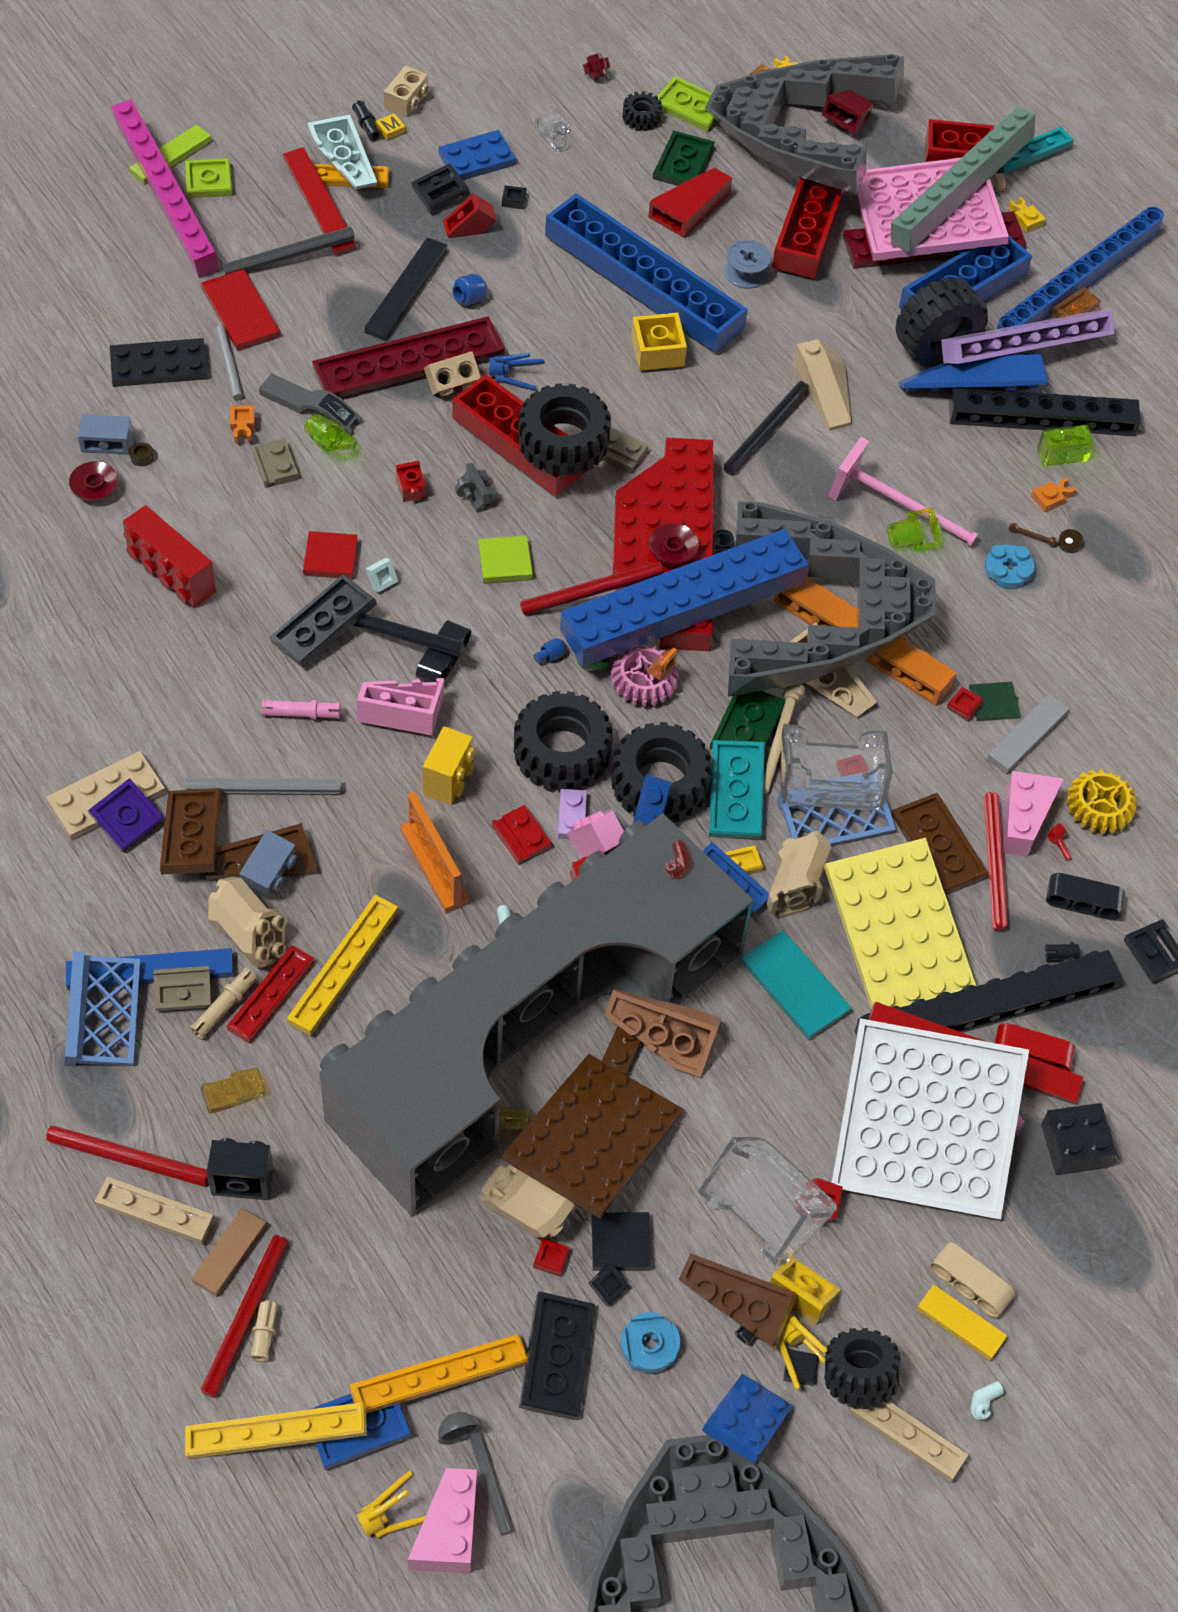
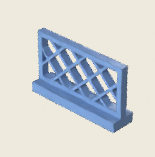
M880 770L781 790L777 803L779 810L782 809L790 837L797 839L801 829L809 834L815 831L805 825L809 815L823 822L818 830L819 832L822 831L825 824L839 831L835 838H828L831 846L894 833L896 828L881 785L882 776ZM876 791L879 800L876 807L862 799L865 793ZM847 797L856 802L851 812L838 805L840 799ZM824 803L831 807L827 817L813 810L816 804ZM859 804L872 811L867 821L854 814ZM799 808L807 814L803 821L800 822L791 816L790 809ZM834 809L848 817L843 826L829 819ZM874 814H877L885 819L887 826L878 828L871 824L870 821ZM850 819L864 826L861 832L853 833L845 828Z
M73 951L64 1066H76V1063L133 1066L140 959L84 955V952ZM89 964H101L107 972L96 980L89 973ZM121 966L134 967L133 975L125 982L115 972ZM111 975L120 986L109 994L100 983ZM88 979L92 982L90 986H88ZM131 982H133L132 989L128 986ZM96 987L105 998L94 1006L87 999V994ZM125 989L132 997V1001L122 1008L113 997ZM108 1001L118 1010L109 1020L98 1010ZM86 1005L90 1008V1010L87 1013ZM130 1008H131V1016L126 1012V1011L129 1010ZM93 1013L104 1023L94 1032L85 1025V1020ZM121 1015L130 1022V1027L122 1034L111 1024ZM106 1027L117 1037L107 1046L96 1037ZM84 1031L88 1034V1037L85 1038V1039H84ZM128 1034H129V1042L125 1039V1037H126ZM91 1040L102 1049L95 1056L83 1055V1046ZM121 1041L128 1049V1058L115 1057L110 1049Z

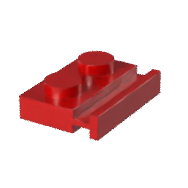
M525 805L503 815L497 821H492L493 829L518 865L522 864V861L526 859L530 860L550 850L552 847V843Z

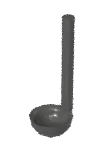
M459 1411L449 1414L439 1426V1444H454L470 1439L501 1536L510 1534L512 1528L480 1433L481 1425L476 1417L467 1412Z

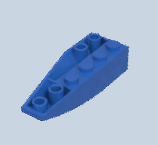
M1014 353L960 364L944 363L899 381V387L906 388V392H919L920 388H928V391H942V388L951 387V390L953 387H974V389L997 387L1003 388V390H1017V386L1025 387V389H1040V385H1047V376L1041 354Z

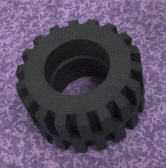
M852 1328L849 1329L848 1333L844 1331L838 1333V1338L833 1337L830 1340V1345H827L825 1355L824 1379L826 1388L830 1389V1395L833 1398L838 1397V1402L841 1404L848 1403L851 1408L855 1409L857 1406H861L863 1409H870V1406L877 1408L882 1406V1402L888 1403L892 1395H896L899 1386L901 1355L898 1352V1346L896 1343H891L889 1336H882L881 1332L877 1330L873 1332L868 1331V1328H862V1330Z

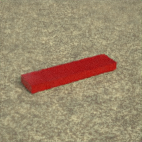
M291 945L228 1023L227 1030L250 1044L314 964V957Z

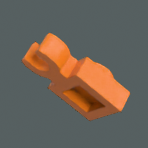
M254 405L230 406V428L234 430L233 437L235 443H238L240 436H246L248 443H251V430H255Z
M1064 478L1060 480L1057 486L1051 481L1032 490L1031 497L1044 512H1047L1064 504L1065 498L1073 497L1077 488H1065L1068 486L1069 479Z

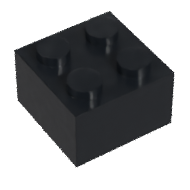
M1102 1103L1047 1111L1041 1126L1055 1175L1110 1168L1117 1152Z
M230 1138L212 1140L207 1166V1177L211 1195L269 1200L274 1169L270 1145H266L261 1141L242 1143Z

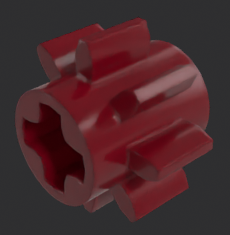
M601 53L586 57L587 63L583 65L585 75L591 74L592 79L607 75L606 69L611 67L608 57H602Z

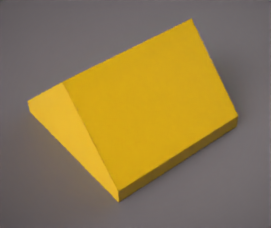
M793 1256L774 1272L770 1281L772 1284L794 1291L797 1294V1298L792 1309L814 1325H817L841 1290Z

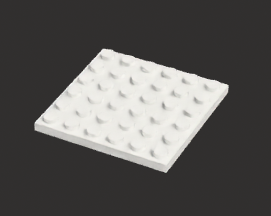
M860 1019L831 1183L842 1186V1190L1001 1219L1029 1050Z

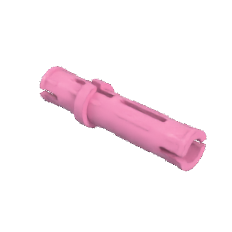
M263 700L262 707H273V709H262V716L311 717V720H317V717L340 719L341 712L330 711V709L341 710L340 702L320 703L318 700H312L311 702Z

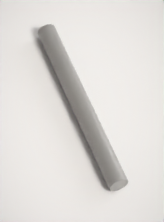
M219 325L215 330L233 399L241 400L243 396L225 327Z

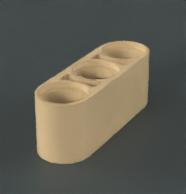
M948 1242L930 1263L931 1270L940 1279L993 1318L999 1317L1015 1297L1013 1288L1007 1282L952 1242Z

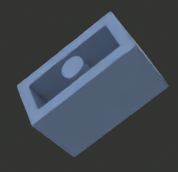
M82 414L78 433L81 452L129 455L133 435L130 417Z
M266 830L239 873L240 878L250 889L268 898L272 891L276 892L280 888L284 879L281 876L286 868L290 870L297 859L295 844Z

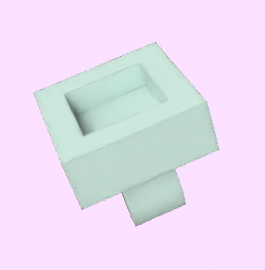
M384 558L366 568L372 588L376 592H380L398 582L392 562L388 558Z

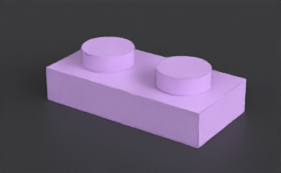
M561 789L558 839H569L566 833L574 829L572 824L585 817L587 790Z

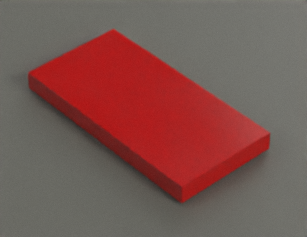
M244 269L201 282L203 292L221 324L225 327V331L237 351L280 337L278 327Z

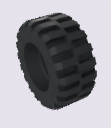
M941 278L938 282L932 281L925 288H920L917 290L918 293L914 296L912 295L908 299V303L903 305L900 310L901 314L897 317L895 329L898 340L911 358L922 366L935 367L944 364L942 339L985 332V326L988 323L987 307L971 285L959 278Z
M562 383L555 384L554 387L548 385L541 388L540 392L537 390L532 393L530 398H527L522 404L518 423L519 448L521 453L524 454V458L530 464L533 462V466L540 471L544 469L547 474L553 475L558 473L560 476H567V474L579 475L583 470L587 472L593 469L594 465H598L608 452L611 415L603 400L600 401V397L594 392L591 394L589 389L583 386L578 388L576 384L570 383L569 386L562 385ZM556 424H570L578 427L582 432L575 435L562 436L554 434L546 428Z
M555 691L549 696L547 694L538 696L537 701L531 700L526 704V709H522L518 714V720L515 721L513 753L521 773L525 777L530 776V781L535 785L540 783L544 789L551 790L556 788L558 792H561V789L571 788L572 790H579L581 785L587 787L593 784L594 778H600L610 762L613 729L607 713L604 710L600 711L601 706L595 701L591 703L589 697L582 694L581 696H576L575 692L567 691V694H560V691ZM568 731L581 737L585 744L574 751L559 752L546 747L540 739L551 732Z
M660 722V725H654V723L645 724V728L642 729L639 726L632 730L631 735L628 733L621 739V743L617 745L613 757L611 785L614 790V796L618 802H622V807L627 812L633 811V816H635L645 779L639 772V769L653 762L669 763L677 767L684 775L682 779L672 783L664 815L670 821L675 819L678 822L684 820L686 814L691 816L697 812V807L703 805L706 795H708L712 763L710 762L711 755L709 750L705 749V743L700 738L695 739V733L689 729L684 731L682 730L683 727L677 724L669 726L668 722Z

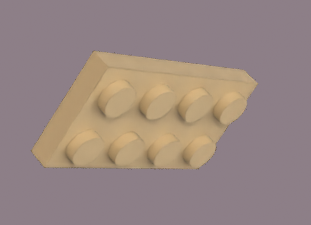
M138 751L46 796V800L72 841L100 827L88 813V810L130 778L149 801L166 794L141 751Z

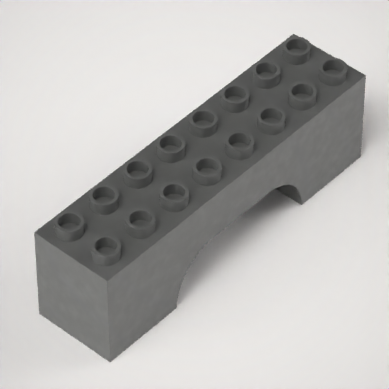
M663 813L647 825L641 820L631 824L619 839L620 846L608 855H605L602 851H596L591 854L578 870L580 876L566 886L560 881L551 884L538 898V907L524 918L519 913H514L507 917L497 928L495 940L483 949H480L477 945H471L463 950L452 965L454 971L439 982L434 977L423 980L410 994V1004L395 1015L390 1010L379 1013L367 1025L365 1038L351 1048L346 1044L337 1045L322 1059L320 1063L322 1070L319 1073L324 1121L411 1217L499 1148L500 1098L494 1092L488 1080L495 1069L585 1000L612 995L613 989L679 1005L743 954L753 899Z

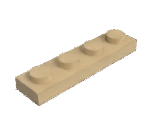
M108 1176L94 1201L97 1207L199 1244H203L214 1221L213 1214Z
M890 1401L888 1403L882 1402V1406L877 1408L870 1406V1409H863V1407L857 1406L856 1409L851 1408L849 1411L851 1415L949 1482H952L968 1457L967 1453Z

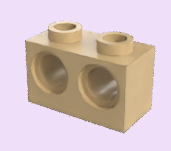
M404 66L384 90V108L407 117L412 110L417 108L420 100L426 97L429 92L428 74Z
M473 351L429 364L424 368L432 395L440 393L441 397L453 394V389L462 387V390H465L481 378ZM460 367H465L468 370V378L460 375ZM439 373L447 377L446 385L438 381Z

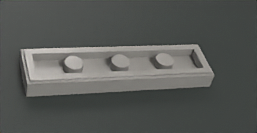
M1049 694L988 754L987 760L1007 774L1068 714L1070 708Z

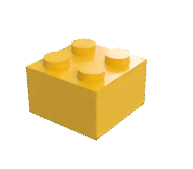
M678 313L633 317L631 338L639 371L685 366L687 346Z
M443 726L422 766L423 795L450 805L453 804L456 796H461L465 786L464 780L466 776L470 777L475 767V762H472L475 754V748L472 747L473 736Z

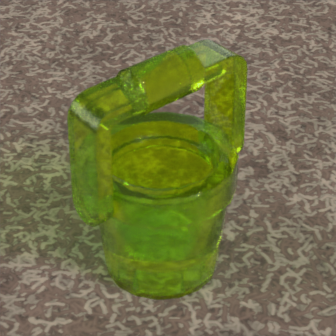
M313 414L305 423V433L322 450L355 449L357 440L346 433L343 426L337 421L330 420L320 414Z
M933 508L907 512V518L887 525L888 539L892 548L914 546V551L938 546L941 543L939 519L936 518ZM929 512V523L935 543L922 545V529L920 521L915 514Z

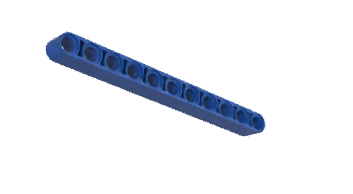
M1157 207L1146 208L999 319L997 329L1047 319L1159 233L1164 218L1163 211Z

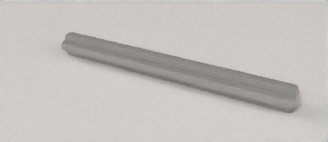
M187 777L184 787L185 790L221 788L222 793L340 794L342 782L339 778Z

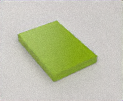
M676 76L657 95L658 100L662 102L663 112L706 132L717 122L705 109L712 93Z

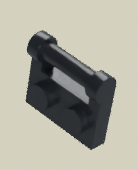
M450 163L411 182L412 189L425 204L430 214L437 211V208L461 196L464 198L470 195L466 183ZM455 186L457 187L456 189H454V190H452V191H450V192H448V193H446V194H444V195H442V196H440V197H438V198H436V199H434V200L431 199V198H433V197H435V196H437V195H439V194H441V193H443V192H445V191H447V190H449V189H451V188H453V187H455Z
M1164 919L1125 935L1124 942L1152 983L1178 972V944L1168 931L1169 926ZM1155 935H1159L1163 943L1166 945V947L1174 957L1175 961H1172V959L1170 958V956L1168 955V953L1163 948V946L1161 945V943Z

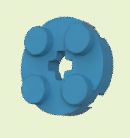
M995 545L987 555L984 570L989 579L991 577L996 581L997 586L1005 589H1018L1023 587L1024 583L1032 578L1034 561L1030 556V551L1024 546ZM1005 564L1013 565V569L1010 570V569H1008V566H1004V565H1005Z
M646 1312L638 1314L631 1319V1322L626 1325L622 1332L621 1352L631 1369L644 1373L661 1372L674 1364L679 1353L680 1335L678 1329L673 1323H670L664 1319L663 1315L658 1313ZM648 1336H652V1340L659 1343V1345L654 1346V1349H648L647 1346L642 1344L646 1342Z

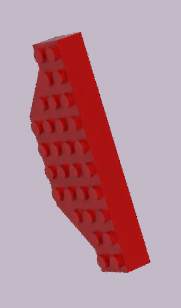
M666 437L664 457L616 490L612 575L660 561L652 554L649 547V539L656 528L669 523H677L690 528L698 537L699 548L695 557L686 563L674 565L661 561L664 573L713 555V440ZM712 618L661 637L660 649L675 648L677 650L709 651L712 637Z

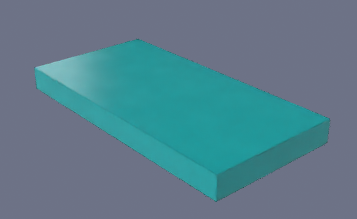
M713 740L709 837L762 839L765 742Z
M784 930L741 957L740 962L808 1040L851 1012L852 1007Z

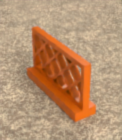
M416 792L409 793L408 823L400 825V832L446 914L470 904V898L461 884V873Z

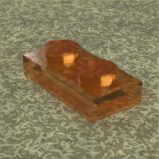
M1084 287L1053 307L1051 314L1056 318L1091 312L1099 307L1101 300Z

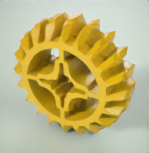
M1101 768L1098 770V773L1093 769L1088 771L1087 774L1082 772L1079 778L1073 780L1067 792L1066 805L1069 806L1068 814L1074 815V822H1082L1081 828L1088 826L1091 833L1099 830L1101 835H1103L1106 830L1111 834L1116 832V829L1122 831L1125 825L1131 823L1137 811L1138 798L1134 797L1135 789L1129 788L1130 781H1122V774L1116 777L1113 775L1112 770L1107 774ZM1083 794L1087 796V801L1089 803L1085 802ZM1115 800L1118 801V803H1119V805H1120V808H1121L1120 810L1118 809L1117 803L1115 802Z

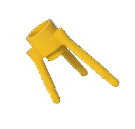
M790 1314L779 1339L778 1346L794 1388L799 1390L800 1384L785 1343L794 1346L802 1341L813 1354H817V1358L822 1364H825V1357L820 1351L826 1353L827 1348L793 1314Z
M412 1471L406 1472L372 1503L363 1507L362 1512L356 1514L367 1537L375 1533L378 1539L387 1533L424 1522L426 1516L383 1526V1524L388 1522L384 1512L405 1498L409 1492L404 1490L381 1506L380 1504L413 1475Z

